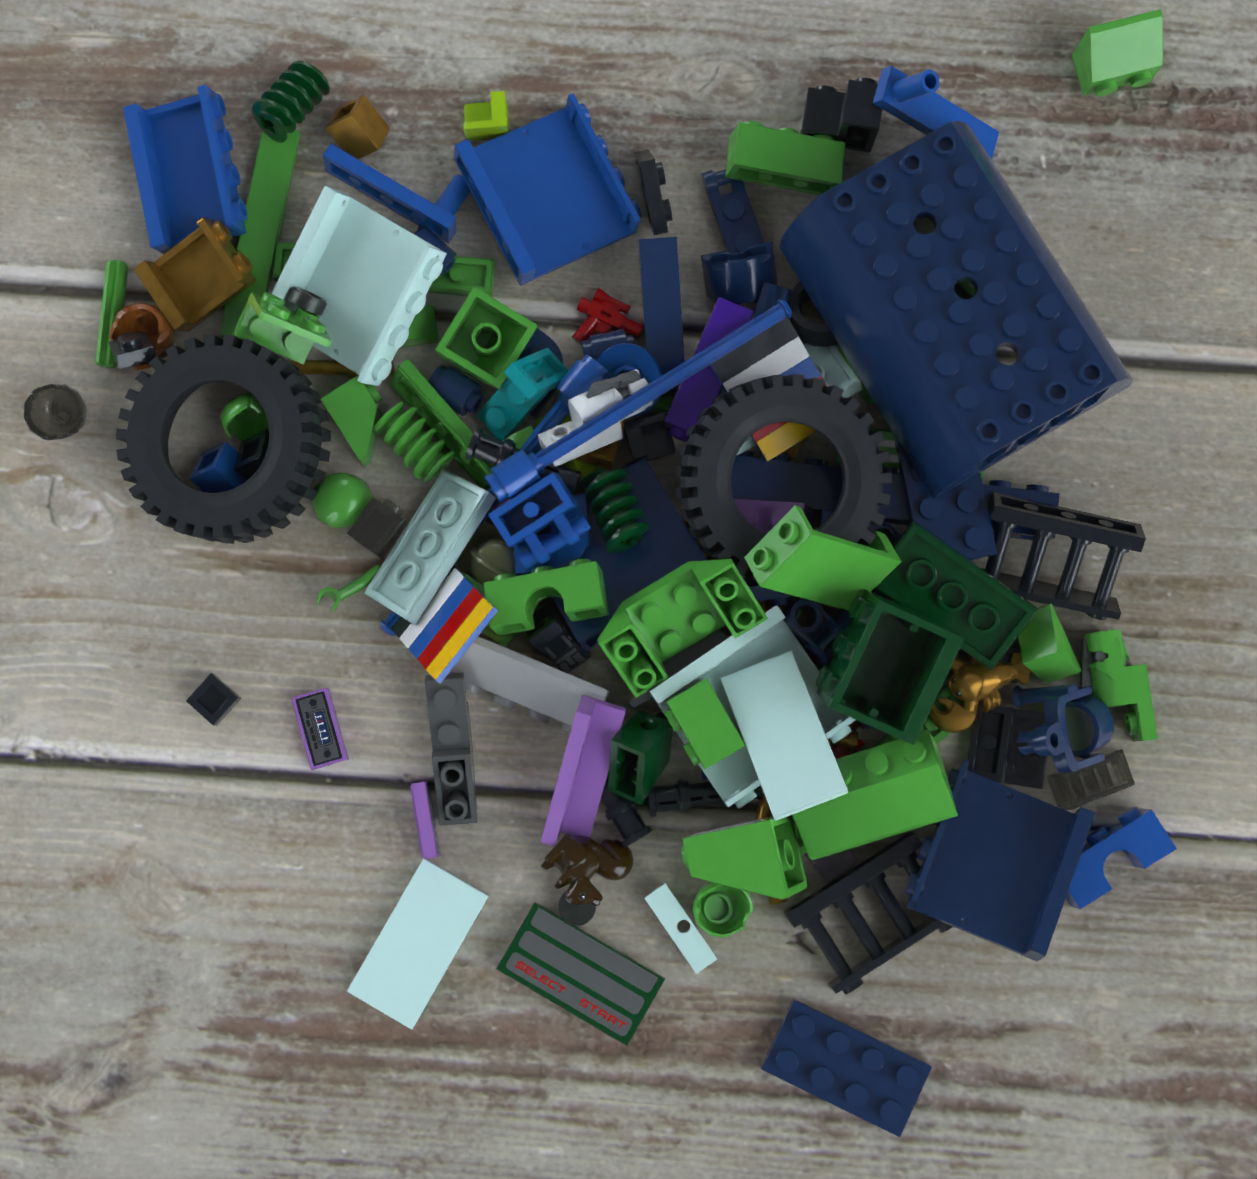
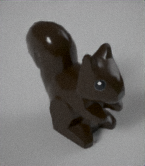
M566 834L546 855L541 867L545 870L556 867L561 871L562 875L559 877L555 888L560 889L568 884L570 885L565 893V899L568 903L573 905L590 903L599 906L603 896L592 884L591 878L597 873L607 880L616 881L623 879L630 873L634 859L631 849L629 847L624 848L622 842L618 839L613 841L604 839L599 844L588 837H573Z

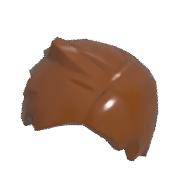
M132 303L119 311L109 332L111 341L118 339L124 333L145 332L154 347L155 355L162 359L168 356L165 350L173 346L175 340V330L162 311L156 306L147 303ZM145 362L133 367L135 370H143L152 366L149 362Z

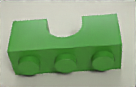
M577 559L571 561L568 564L569 566L557 569L551 566H541L531 570V574L526 575L500 574L494 577V581L484 582L485 597L498 610L490 620L489 627L497 636L535 629L533 618L535 607L544 598L552 596L563 599L565 613L572 622L609 615L603 571L597 561L591 562L589 559Z

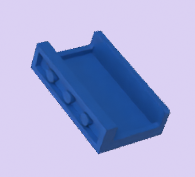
M205 84L198 86V95L147 110L136 103L123 107L150 247L162 254L168 252L198 229L200 226L197 221L202 217L221 221L228 228L232 237L247 233L244 222L248 219L247 209L243 200L239 198L237 188L241 183L237 167L232 163L230 151L233 150V141L229 131L225 128L223 116L226 115V106L221 95L215 93Z

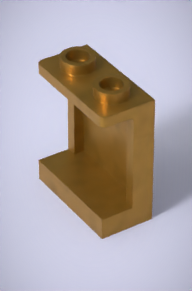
M202 217L197 221L200 227L156 261L144 260L133 269L172 328L176 331L190 332L256 282V279L250 272L253 269L251 262L241 251H236L229 241L232 239L230 231L219 220L216 221Z

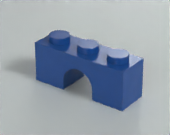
M1133 807L1117 817L1120 822L1109 830L1105 826L1101 827L1087 836L1086 840L1088 843L1083 847L1066 896L1072 907L1082 909L1112 890L1103 871L1104 862L1111 853L1121 850L1127 854L1135 867L1146 869L1177 849L1152 809L1139 810L1137 807Z

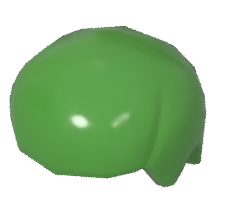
M252 393L239 394L230 399L220 413L222 427L228 438H231L233 434L240 441H243L265 429L269 430L266 413Z
M349 473L329 474L324 477L323 482L320 481L314 488V490L318 491L312 501L316 518L323 524H327L328 527L345 528L358 526L365 521L372 510L373 495L365 481L356 475Z
M708 882L698 891L693 903L692 912L699 928L710 936L725 938L744 929L749 915L753 913V904L749 892Z

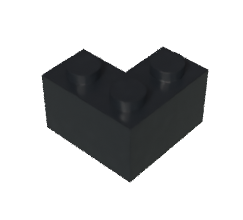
M871 78L849 80L845 93L837 92L834 87L820 85L815 88L809 87L800 134L808 136L827 135L832 137L834 141L844 142L845 149L870 153L880 128L882 109L873 104L878 86L877 81Z

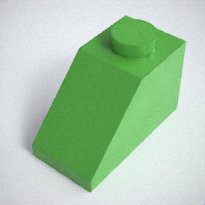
M357 375L320 400L359 461L366 467L372 462L378 436L374 428L383 414L377 403L383 399L374 385L357 381L359 377Z

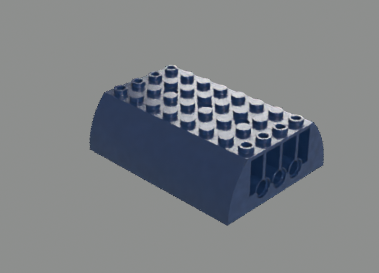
M951 121L817 196L791 223L780 241V250L934 499L1122 392L1133 382L1130 374L977 136L965 122ZM920 217L928 218L933 222L935 230L929 234L919 233L914 228L913 222ZM959 282H968L973 285L975 296L970 299H962L955 293L954 286ZM1000 347L1013 349L1016 353L1017 361L1012 365L1000 363L996 357V350Z

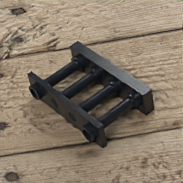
M993 492L989 503L991 520H995L998 524L994 536L997 554L988 557L986 567L983 570L1026 600L1044 604L1052 603L1053 606L1085 612L1089 617L1098 620H1106L1107 618L1119 620L1121 611L1117 598L1110 597L1124 553H1128L1129 550L1142 552L1146 537L1141 524ZM1017 526L1032 528L1035 532L1022 577L1000 572L1012 530L1017 528ZM1055 534L1068 536L1072 540L1058 585L1037 581L1049 538ZM1092 542L1105 544L1110 548L1095 593L1074 589L1086 547L1092 544Z
M908 832L784 911V914L794 928L800 924L803 929L808 928L838 977L828 983L835 994L843 991L844 994L854 991L864 983L862 980L863 976L938 929L940 933H943L953 927L934 918H929L917 927H914L884 880L886 878L884 871L894 864H897L899 868L903 867L909 877L912 872L919 873L921 866L916 860L918 855L916 850L921 847L922 843L913 832ZM863 884L867 888L871 887L902 935L884 948H882L852 900L855 897L852 891ZM832 904L835 909H841L870 957L850 968L820 920L823 917L820 912Z

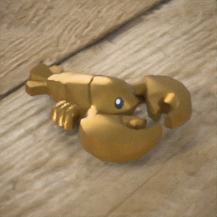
M967 653L963 655L970 664H965L956 656L950 668L954 673L949 681V690L955 697L963 701V706L947 698L938 697L939 703L945 706L946 711H939L933 704L929 712L933 724L944 732L956 734L970 728L975 720L980 700H983V712H988L1001 705L1002 699L998 689H1001L1014 679L1022 685L1030 681L1028 674L1031 670L1023 664L1021 653H1013L1010 663H997L992 670Z

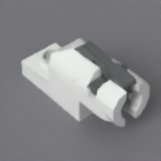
M635 369L619 374L617 377L592 383L589 391L568 400L571 421L538 434L541 448L548 447L643 388L648 382L645 378L642 379L639 370ZM653 400L624 419L644 411L653 404ZM620 421L554 461L553 465L556 467L623 439Z

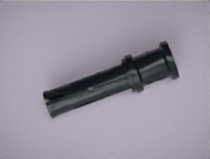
M477 427L470 440L466 459L472 460L476 458L496 466L521 449L516 448V443H513V440H500L485 434L482 428ZM551 463L544 468L545 472L541 473L540 477L542 480L553 472L558 473L573 495L582 472L562 465L555 467Z
M608 772L601 797L607 808L605 817L608 821H613L624 839L622 845L626 848L652 832L653 829L651 826H646L634 807L636 802L608 791Z
M684 779L678 780L677 784L653 786L647 796L650 817H656L659 812L680 810L683 814L691 811V807L724 803L710 782L688 784V781H684ZM760 785L759 787L754 789V792L757 795V797L754 799H762V789Z

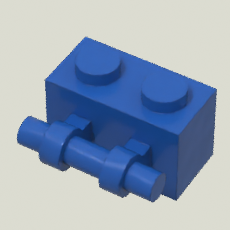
M554 472L488 514L508 547H516L526 541L530 550L519 556L521 563L526 569L531 568L538 562L544 564L552 559V553L566 544L572 546L581 540L579 536L591 529L589 522L584 516H581L572 523L567 519L566 514L579 505L560 475ZM555 522L560 531L542 542L536 533Z

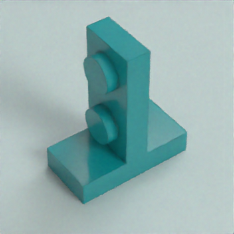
M549 348L512 362L504 372L508 379L476 416L496 438L500 440L506 439L511 436L549 391L556 388V385L564 377L568 369Z

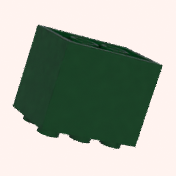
M865 589L862 596L857 595L850 606L848 617H851L846 631L841 630L834 640L832 652L835 654L829 667L824 665L819 672L816 680V687H819L817 694L828 708L914 745L962 645L964 637L943 623Z

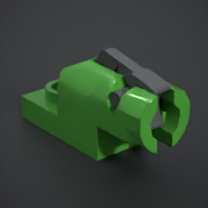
M1121 629L1083 635L1080 656L1082 669L1081 687L1091 686L1092 696L1101 700L1107 707L1127 705L1128 712L1124 714V723L1128 735H1132L1133 742L1158 739L1146 664L1126 666V661L1130 660L1122 638Z

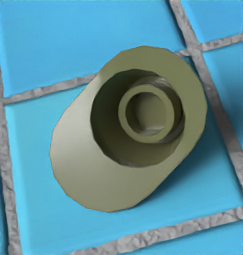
M483 522L457 559L459 568L482 586H484V582L494 581V577L500 574H516L514 547H508L495 525Z

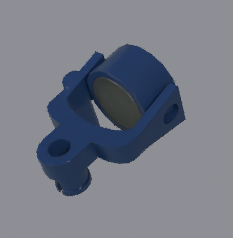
M1075 684L1026 689L1015 686L1013 689V701L1018 708H1021L1026 703L1045 702V723L1037 726L1035 730H1021L1019 732L1017 743H1028L1026 746H1019V751L1023 755L1037 753L1040 757L1052 756L1054 765L1060 773L1076 772L1082 768L1104 761V753L1092 752L1104 747L1110 741L1114 732V720L1110 710L1101 700L1094 696H1087L1092 694L1091 686L1077 687Z

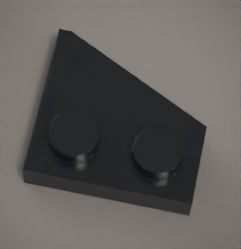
M648 149L634 152L636 164L639 166L642 182L641 188L650 229L653 235L668 233L667 222L673 221L669 199L662 200L660 185L666 184L662 162L656 163L655 158Z

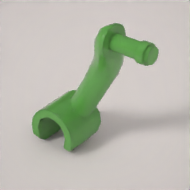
M377 564L371 567L359 578L339 590L332 587L322 589L316 599V605L319 604L323 597H330L334 601L330 613L334 612L340 601L368 586L381 565Z

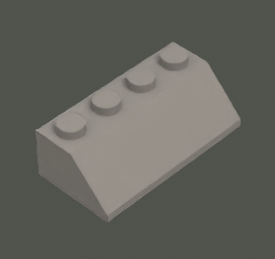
M479 636L456 663L453 673L464 672L465 690L479 695L481 688L495 694L492 701L510 709L514 708L515 703L529 708L527 716L547 724L550 717L564 723L561 730L568 733L571 732L575 713L582 695L606 702L609 696V691Z

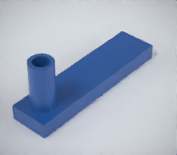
M893 66L882 69L873 104L925 135L951 121L965 122L971 127L992 160L999 131L935 93L939 88V77L935 71L929 69L908 76Z
M330 144L323 153L324 166L327 173L418 226L420 223L425 224L440 239L447 243H450L456 234V216L454 215L470 193L462 175L455 174L437 202L433 204L333 144Z

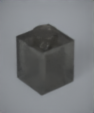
M373 497L347 534L383 559L408 523L400 517L404 510L387 498L381 503Z

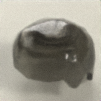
M48 384L38 387L30 393L24 402V419L30 431L40 438L48 441L64 439L79 433V430L83 428L87 420L86 405L79 392L68 385Z

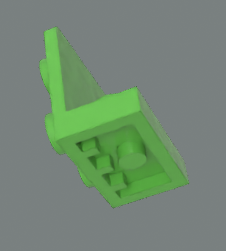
M251 292L233 331L236 337L243 340L244 338L252 340L279 355L301 364L305 363L314 342L325 347L330 346L332 340L325 330L326 326L318 320V315L298 307L297 311L284 306V300L271 293L264 292L263 296Z

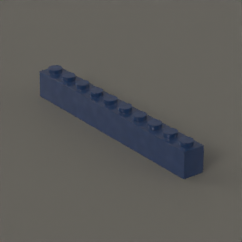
M745 451L740 455H736L731 473L732 494L734 499L805 503L815 510V515H820L822 510L834 511L838 504L842 491L841 467L827 466L826 460L806 458L805 463L790 462V456L782 454L766 462L764 458L753 457V452ZM882 467L883 473H892V484H883L882 492L884 494H891L889 505H880L878 513L885 515L883 522L908 526L911 523L901 471L898 468ZM991 480L989 485L983 484L988 511L993 492L1055 506L1059 505L1060 493L1049 492L1048 486L1031 484L1026 485V489L1012 488L1011 482L1003 480ZM991 520L993 535L995 536L998 524L995 520ZM1017 526V528H1013L1010 538L1033 541L1035 532L1032 528ZM1054 535V536H1051V537L1049 538V541L1052 540V539H1054V538H1055V535Z

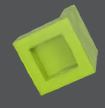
M491 91V102L464 105L465 122L463 123V130L466 140H492L509 132L508 105L505 91Z

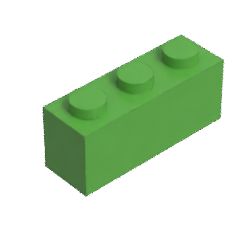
M756 121L739 122L729 136L725 178L821 195L842 182L845 143L834 141L832 137L827 135L808 136L799 134L797 130L792 128L772 129L764 127Z

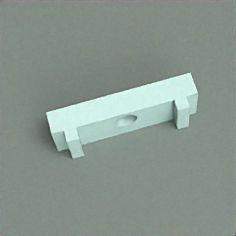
M663 883L644 897L696 974L717 960L716 955L666 883ZM686 920L690 923V927L686 932H681L677 929L679 921Z

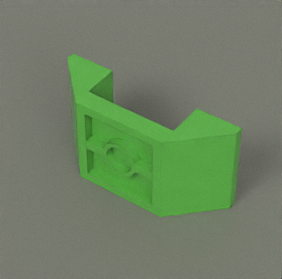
M732 559L688 561L622 601L597 641L637 698L669 679L662 664L666 660L727 625L734 638H737L767 620L768 617Z

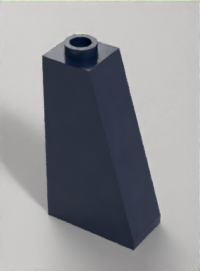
M677 237L639 239L645 347L657 361L662 375L685 362ZM678 384L677 386L673 387L672 389H670V390L667 391V392L677 391V390H678V386H680V384Z

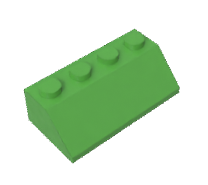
M929 730L920 732L914 745L898 739L835 759L848 793L793 814L811 861L958 816L939 747Z

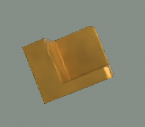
M365 95L339 106L325 128L341 149L356 159L378 151L390 131L387 123Z

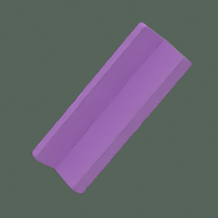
M582 695L575 713L540 843L555 847L560 832L575 837L590 838L609 772L611 739L621 729L626 712L624 707Z

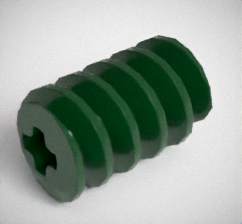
M294 61L288 67V70L279 76V80H276L270 86V89H267L261 95V99H258L252 105V114L257 125L272 140L283 143L287 139V133H292L296 130V123L301 124L305 120V114H310L314 110V105H318L322 101V95L329 94L330 86L328 80L315 66L304 61Z
M624 469L597 470L582 478L580 482L582 488L586 489L585 496L587 501L591 502V511L596 515L595 521L597 526L602 529L601 536L607 542L606 548L610 553H621L635 547L640 543L642 535L650 529L647 522L636 523L643 518L644 512L642 509H632L639 503L637 496H627L634 488L632 483H622L628 477V473Z

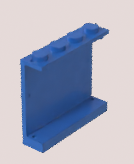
M574 93L568 95L565 108L473 148L469 139L455 145L454 161L520 286L635 234L641 222L642 214L637 201L634 198L630 199L624 189L625 181L620 169L617 166L613 167L607 157L608 149L601 135L596 136L590 125L591 116L583 103H578Z

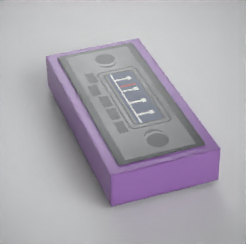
M323 688L291 698L311 770L349 760L330 689Z
M429 781L411 784L410 789L421 856L424 859L441 856Z

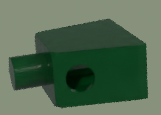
M638 711L611 739L608 791L642 805L670 759L673 729L663 712L652 715L645 711Z

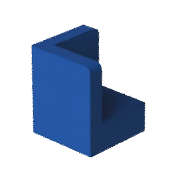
M227 441L202 452L190 477L192 482L203 492L207 493L229 491L247 481V479L234 470L238 451Z

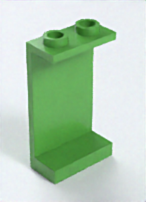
M797 505L744 557L760 587L848 611L857 595L862 596L865 589L872 591L902 562L886 534L875 531L873 534L876 536L871 544L862 545L813 530L803 510Z

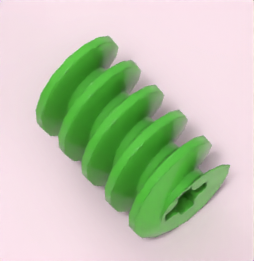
M400 402L379 419L374 431L378 435L386 434L384 442L388 446L396 445L394 447L396 456H405L403 464L407 468L416 466L413 475L417 479L426 477L424 479V483L440 474L449 465L456 453L452 450L442 454L441 451L446 441L442 439L433 443L431 440L437 431L433 428L423 432L422 428L427 422L426 418L423 417L413 421L412 418L417 408L413 406L404 410L402 408L404 402Z

